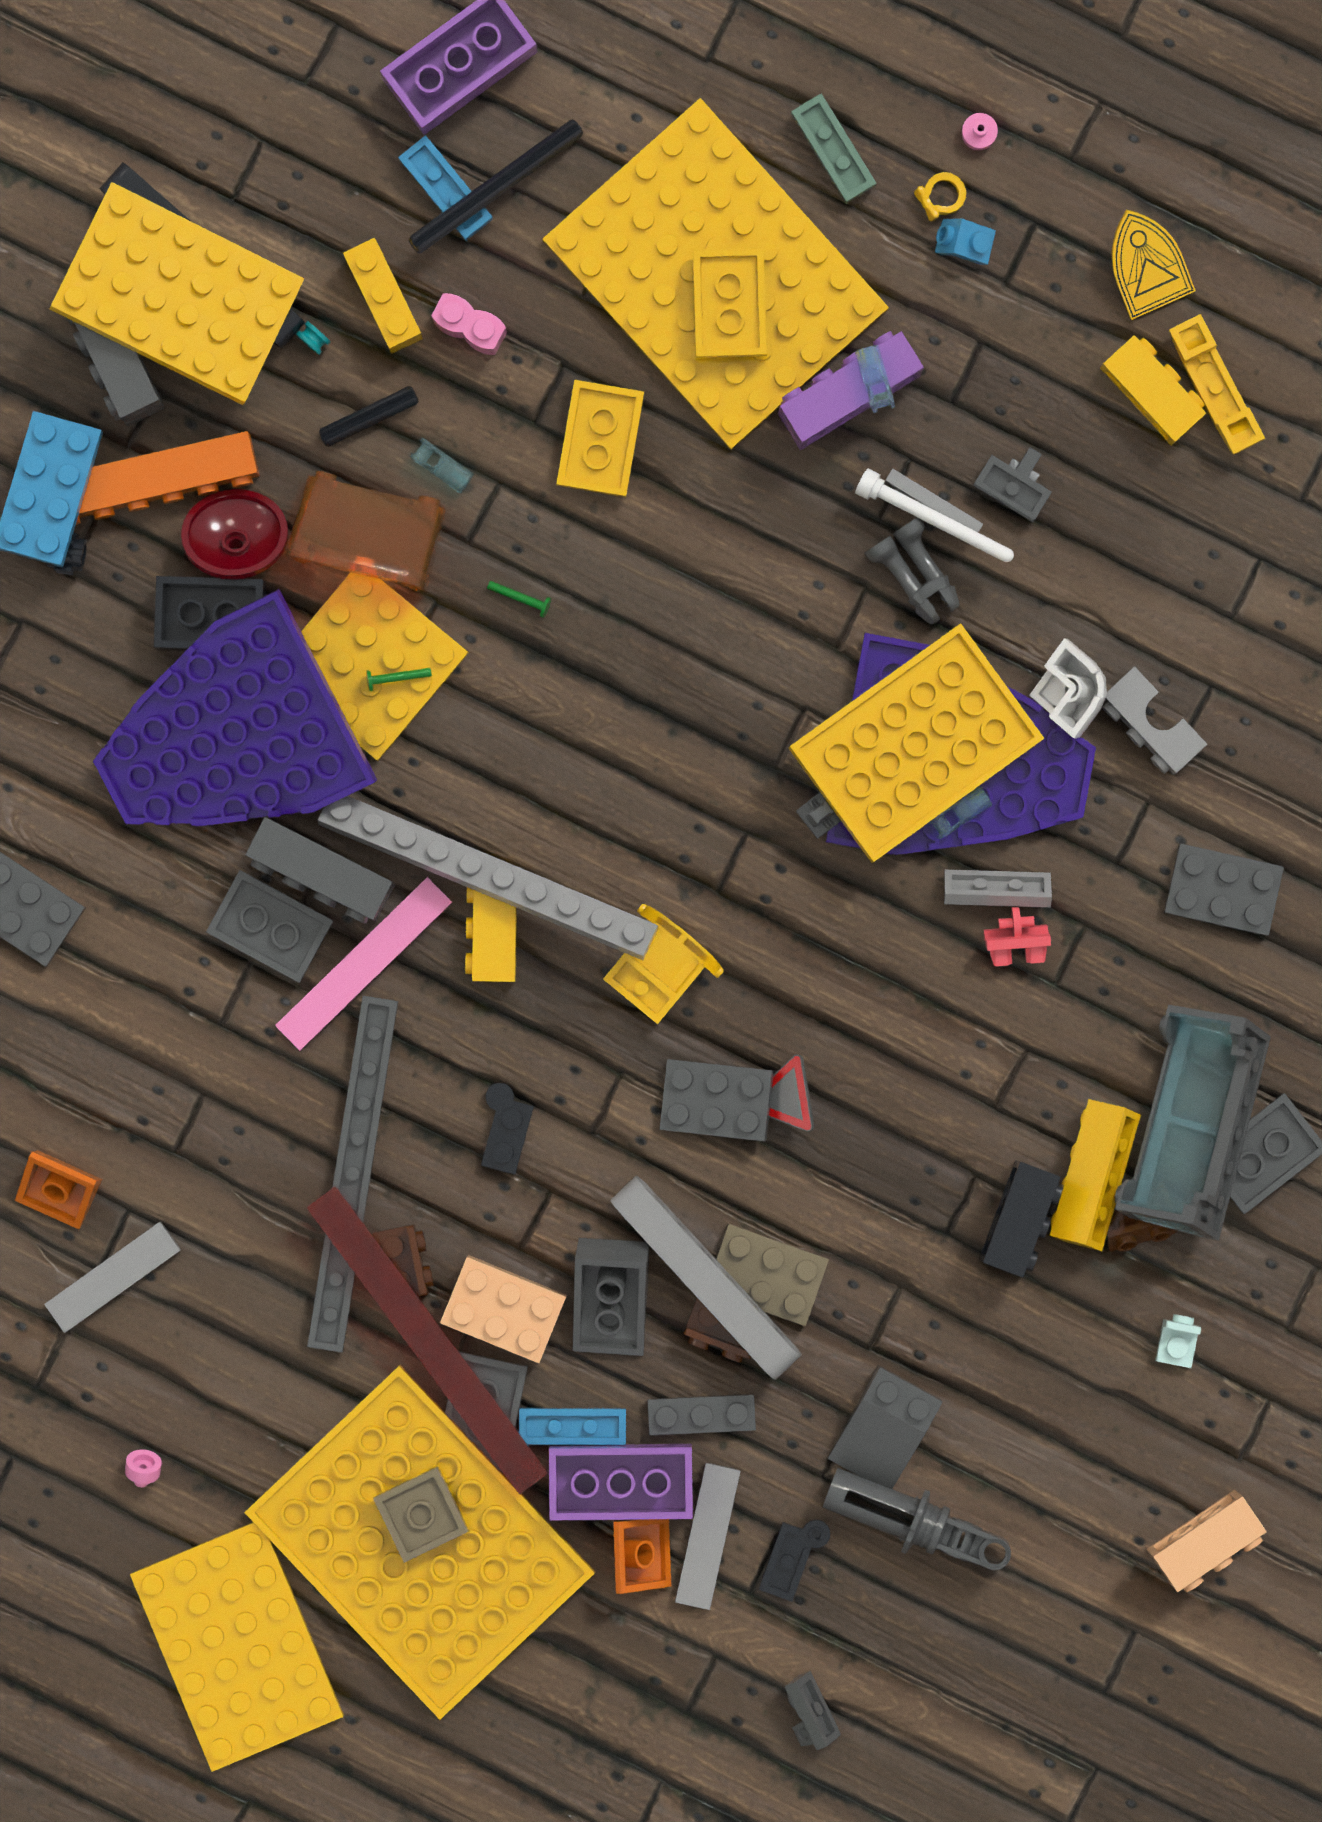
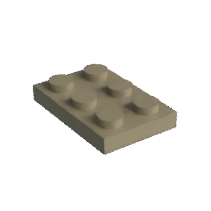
M732 1224L727 1226L716 1258L764 1312L803 1326L807 1324L829 1261L828 1258Z

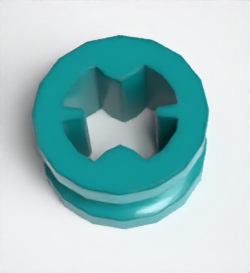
M307 321L304 324L305 330L302 332L298 331L296 335L310 349L320 355L322 353L321 347L329 345L331 341Z

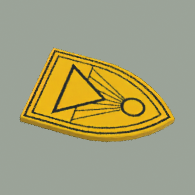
M1126 209L1113 239L1112 267L1130 319L1133 320L1189 295L1196 290L1182 253L1173 237L1151 218Z

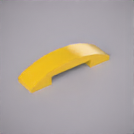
M1199 314L1169 329L1170 336L1198 396L1204 402L1208 415L1231 453L1235 455L1265 440V436L1249 407H1246L1216 349L1217 344L1202 315Z

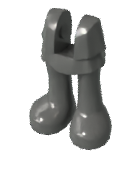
M917 517L893 533V536L904 548L927 581L922 586L905 563L891 536L864 554L872 563H882L891 571L907 594L908 602L916 608L915 613L932 625L940 621V618L932 603L927 599L929 596L937 592L942 602L945 603L951 612L957 609L960 604L955 586L950 585L948 576L943 575L924 547L921 536L925 525L923 520Z

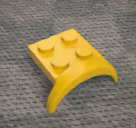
M642 904L637 912L648 921L658 925V930L644 960L624 953L603 980L658 1024L704 968L708 969L716 978H719L724 971L713 955L686 931L658 910L649 905Z

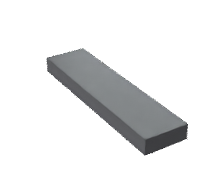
M160 1221L44 1305L63 1332L66 1333L177 1254L181 1249Z
M707 1462L705 1464L676 1594V1603L710 1610L741 1472L739 1469Z

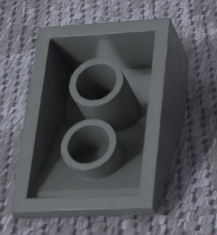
M592 1238L578 1239L574 1277V1352L644 1355L649 1274V1244L647 1242Z
M878 1365L827 1459L860 1477L893 1489L926 1434L943 1401Z

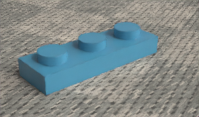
M426 135L398 157L400 162L442 213L472 192ZM484 207L458 226L456 230L467 241L493 220V217Z
M519 1408V1444L626 1445V1408Z

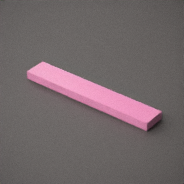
M427 877L275 1026L301 1051L453 902Z

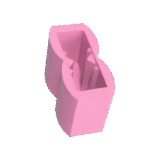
M444 293L431 315L434 324L443 333L455 338H464L472 348L484 354L495 355L507 334L506 327L499 318L486 311L474 310L465 299L454 294Z

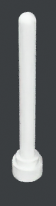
M869 468L863 474L855 494L867 500L870 497L875 500L879 497L1003 562H1010L1013 559L1014 553L1011 549L884 485L885 480L880 478L881 474Z

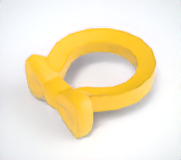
M941 172L931 177L924 187L918 186L914 191V195L921 202L931 222L936 221L939 215H949L959 210L966 199V188L958 176L948 172ZM940 181H948L953 184L958 193L956 203L948 207L933 205L929 199L933 186Z

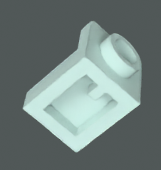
M1173 1314L1172 1320L1163 1319L1155 1361L1187 1368L1192 1367L1197 1337L1201 1333V1327L1193 1325L1194 1318Z

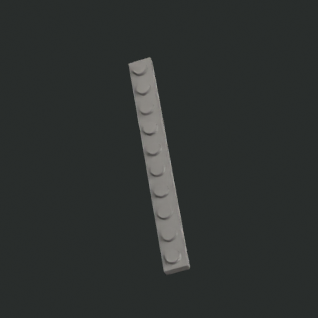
M349 796L325 806L318 818V825L640 960H644L658 930V925Z

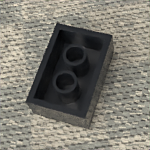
M156 576L154 648L163 651H186L217 619L266 596V582L263 579Z
M1015 1160L980 1253L979 1260L981 1262L1020 1277H1024L1026 1271H1033L1039 1252L1034 1250L1038 1237L1045 1238L1051 1223V1219L1046 1217L1050 1204L1057 1205L1064 1185L1059 1184L1060 1176Z

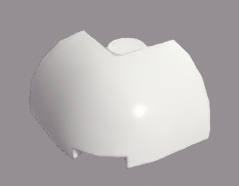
M1064 638L1044 665L1047 671L1029 696L1050 713L1048 717L1071 737L1077 739L1082 736L1102 708L1107 696L1106 677L1096 662L1070 640Z

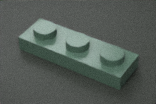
M822 93L791 111L792 117L846 204L876 186V181Z

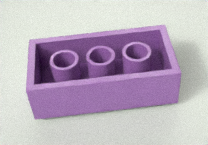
M476 0L380 70V73L388 88L422 134L425 135L537 53V44L504 0Z
M891 331L885 333L873 341L874 345L867 353L863 354L861 350L854 352L843 360L841 369L833 373L829 368L812 379L813 383H811L812 386L802 391L798 387L782 397L783 401L779 407L778 415L800 450L921 376L924 367L902 331L896 335H893Z
M692 1444L550 1445V1520L693 1519Z

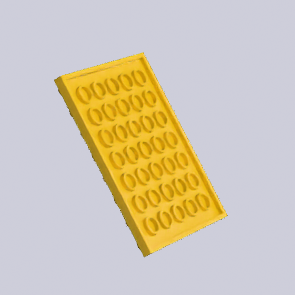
M701 98L543 238V242L730 450L782 405L783 396L805 385L889 309L885 302ZM764 248L767 356L696 358L693 250Z
M401 1365L244 1512L439 1720L595 1574L594 1569L509 1479L492 1464L490 1459L445 1414L441 1407ZM438 1466L467 1524L469 1532L404 1563L373 1497Z

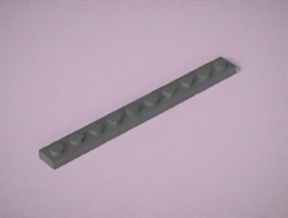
M369 996L362 997L307 1345L310 1348L343 1352L399 1001Z

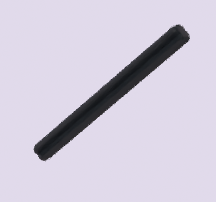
M573 119L569 120L412 234L409 238L411 247L418 254L423 253L581 138L583 130L580 125Z

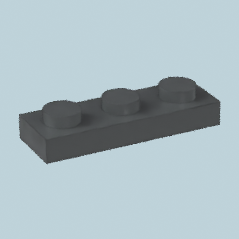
M754 1394L648 1399L649 1435L756 1430Z

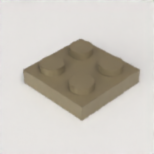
M438 1466L373 1497L404 1563L469 1532L467 1524Z

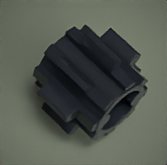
M73 532L63 568L48 563L46 565L54 567V571L60 574L73 575L74 570L82 571L87 553V540L79 538V534Z

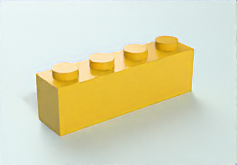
M1088 1099L1087 1106L1080 1117L1081 1127L1077 1141L1071 1149V1162L1067 1176L1061 1183L1064 1187L1059 1204L1051 1218V1232L1049 1236L1090 1249L1103 1250L1116 1204V1190L1123 1180L1141 1117L1140 1114L1125 1107Z

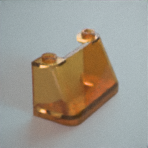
M316 471L315 476L307 477L285 554L288 560L302 564L313 561L316 566L331 567L389 581L396 585L401 582V585L408 586L409 589L427 592L446 509L439 506L440 500L419 495L417 501L337 482L336 475L323 471Z

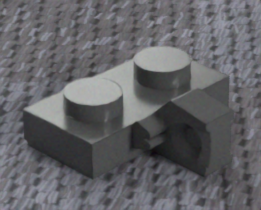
M1031 447L1021 462L1012 458L1009 465L991 455L973 484L977 489L1032 523L1052 491L1036 482L1040 474L1033 471V468L1042 454Z

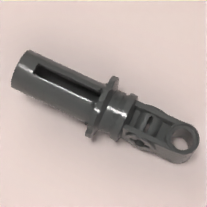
M837 1468L822 1508L898 1537L900 1542L901 1540L905 1541L901 1550L902 1553L906 1554L914 1544L916 1546L919 1545L921 1548L924 1547L926 1553L931 1555L937 1549H940V1551L967 1562H973L991 1570L1004 1568L1011 1558V1548L1005 1538L983 1530V1528L968 1521L950 1517L949 1507L943 1506V1508H939V1506L929 1503L930 1490L925 1489L921 1499H918V1496L913 1498ZM848 1490L913 1515L912 1524L845 1499ZM965 1532L962 1544L960 1547H958L957 1545L959 1543L960 1537L962 1533ZM991 1543H998L1005 1549V1556L999 1562H991L985 1557L984 1550Z

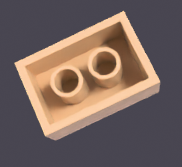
M468 1255L440 1323L540 1363L567 1295Z
M1233 1490L1153 1544L1147 1551L1170 1585L1177 1592L1182 1589L1185 1592H1189L1204 1581L1201 1576L1214 1569L1215 1572H1219L1233 1562L1232 1555L1241 1549L1248 1552L1258 1546L1263 1541L1260 1536L1267 1531L1244 1497L1236 1490Z

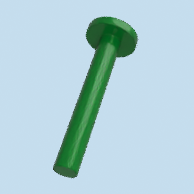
M490 581L487 589L541 610L540 617L542 618L547 614L551 604V598L549 597L546 598L545 602H542L493 581Z
M431 668L371 676L370 670H366L369 692L373 691V685L432 676Z

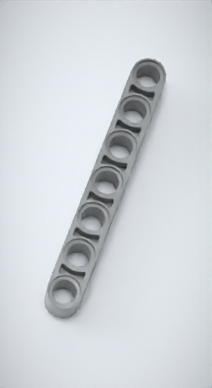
M636 1175L610 1200L619 1213L770 1377L776 1380L802 1356L791 1340L640 1177Z

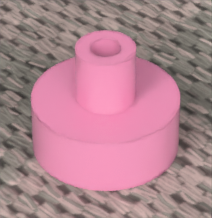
M976 113L969 116L962 127L964 143L969 148L978 151L992 146L998 133L995 120L984 113Z
M149 1450L131 1452L126 1458L125 1474L127 1478L133 1481L137 1487L141 1488L155 1482L160 1477L161 1458Z

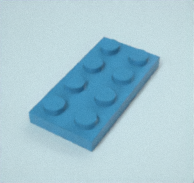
M33 411L0 520L1 551L63 568L103 435L101 429Z

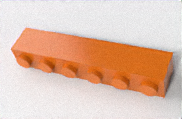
M248 431L94 466L76 525L81 523L80 518L94 515L95 520L115 516L114 510L128 507L129 512L149 508V502L163 499L164 504L184 500L183 494L197 491L198 496L218 492V486L232 483L233 488L253 484L252 478L259 477L260 474L251 435Z

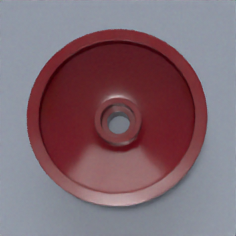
M243 489L224 490L203 498L190 509L182 524V546L190 562L208 575L222 579L248 578L264 572L279 560L288 541L287 521L279 506L260 493Z

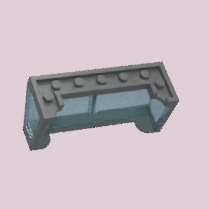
M1168 1005L1166 1015L1161 1018L1159 1025L1160 1034L1168 1046L1133 1179H1126L1123 1184L1118 1186L1115 1194V1209L1128 1218L1219 1241L1271 1036L1244 1017Z

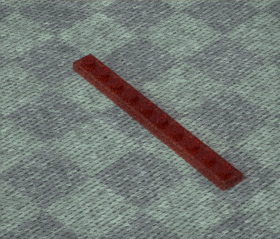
M336 1186L307 1207L308 1211L519 1495L548 1474L547 1469Z

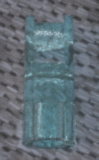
M879 345L857 350L855 354L873 414L877 413L878 408L889 405L891 409L895 408L893 394ZM883 383L886 392L873 395L871 386Z
M421 438V446L415 454L411 453L409 457L454 490L462 493L473 478L474 473L424 438ZM433 452L441 457L434 468L426 463Z
M978 786L928 822V824L932 823L940 834L937 836L940 840L993 804L983 788ZM950 810H953L959 819V822L952 827L944 816Z

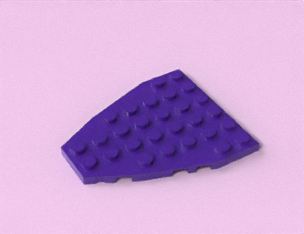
M279 589L217 619L136 701L126 718L114 731L110 740L93 760L125 824L154 823L156 825H170L171 823L191 824V826H206L247 821L250 818L266 816L272 818L280 817L283 814L299 812L301 814L313 813L377 781L369 762Z
M864 633L852 701L930 645ZM1008 687L1044 739L886 854L901 855L1007 840L1083 818L1096 747L1084 738L1075 739L1048 717L1050 714L1038 703ZM842 821L827 832V843L861 849Z

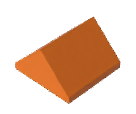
M32 1151L29 1155L15 1201L76 1229H80L102 1179L41 1151Z
M669 1519L613 1520L616 1594L671 1587Z

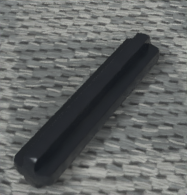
M407 386L320 428L319 435L324 445L330 447L418 403L417 395L411 386Z

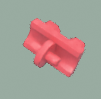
M1019 907L1011 908V918L998 919L999 928L984 930V941L987 951H990L994 966H1008L1012 964L1011 949L1025 948L1026 963L1045 962L1047 946H1051V935L1048 932L1047 924L1035 925L1034 916L1021 917Z

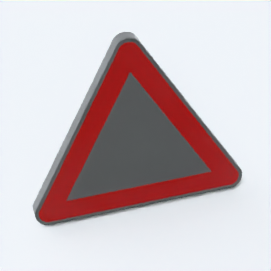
M794 1055L773 1075L769 1117L811 1132L814 1130V1121L804 1059L801 1055Z

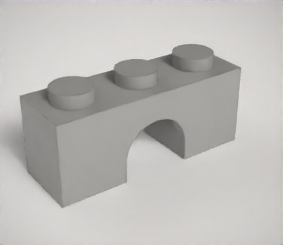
M1134 666L1107 691L1105 704L1102 708L1115 722L1121 719L1129 728L1126 734L1139 748L1145 745L1154 754L1150 760L1162 773L1165 774L1169 771L1174 775L1195 757L1207 743L1184 718L1169 730H1158L1149 724L1146 718V707L1149 701L1159 692Z

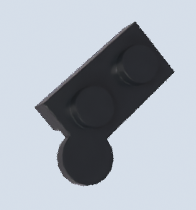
M496 1083L490 1086L486 1092L487 1104L496 1112L481 1166L515 1175L534 1106L514 1101L512 1089L504 1083Z
M818 1519L810 1520L803 1528L782 1522L759 1585V1590L792 1602L811 1547H823L830 1539L828 1525Z

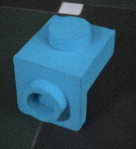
M962 218L943 219L936 235L935 253L953 255L979 265H988L996 230Z

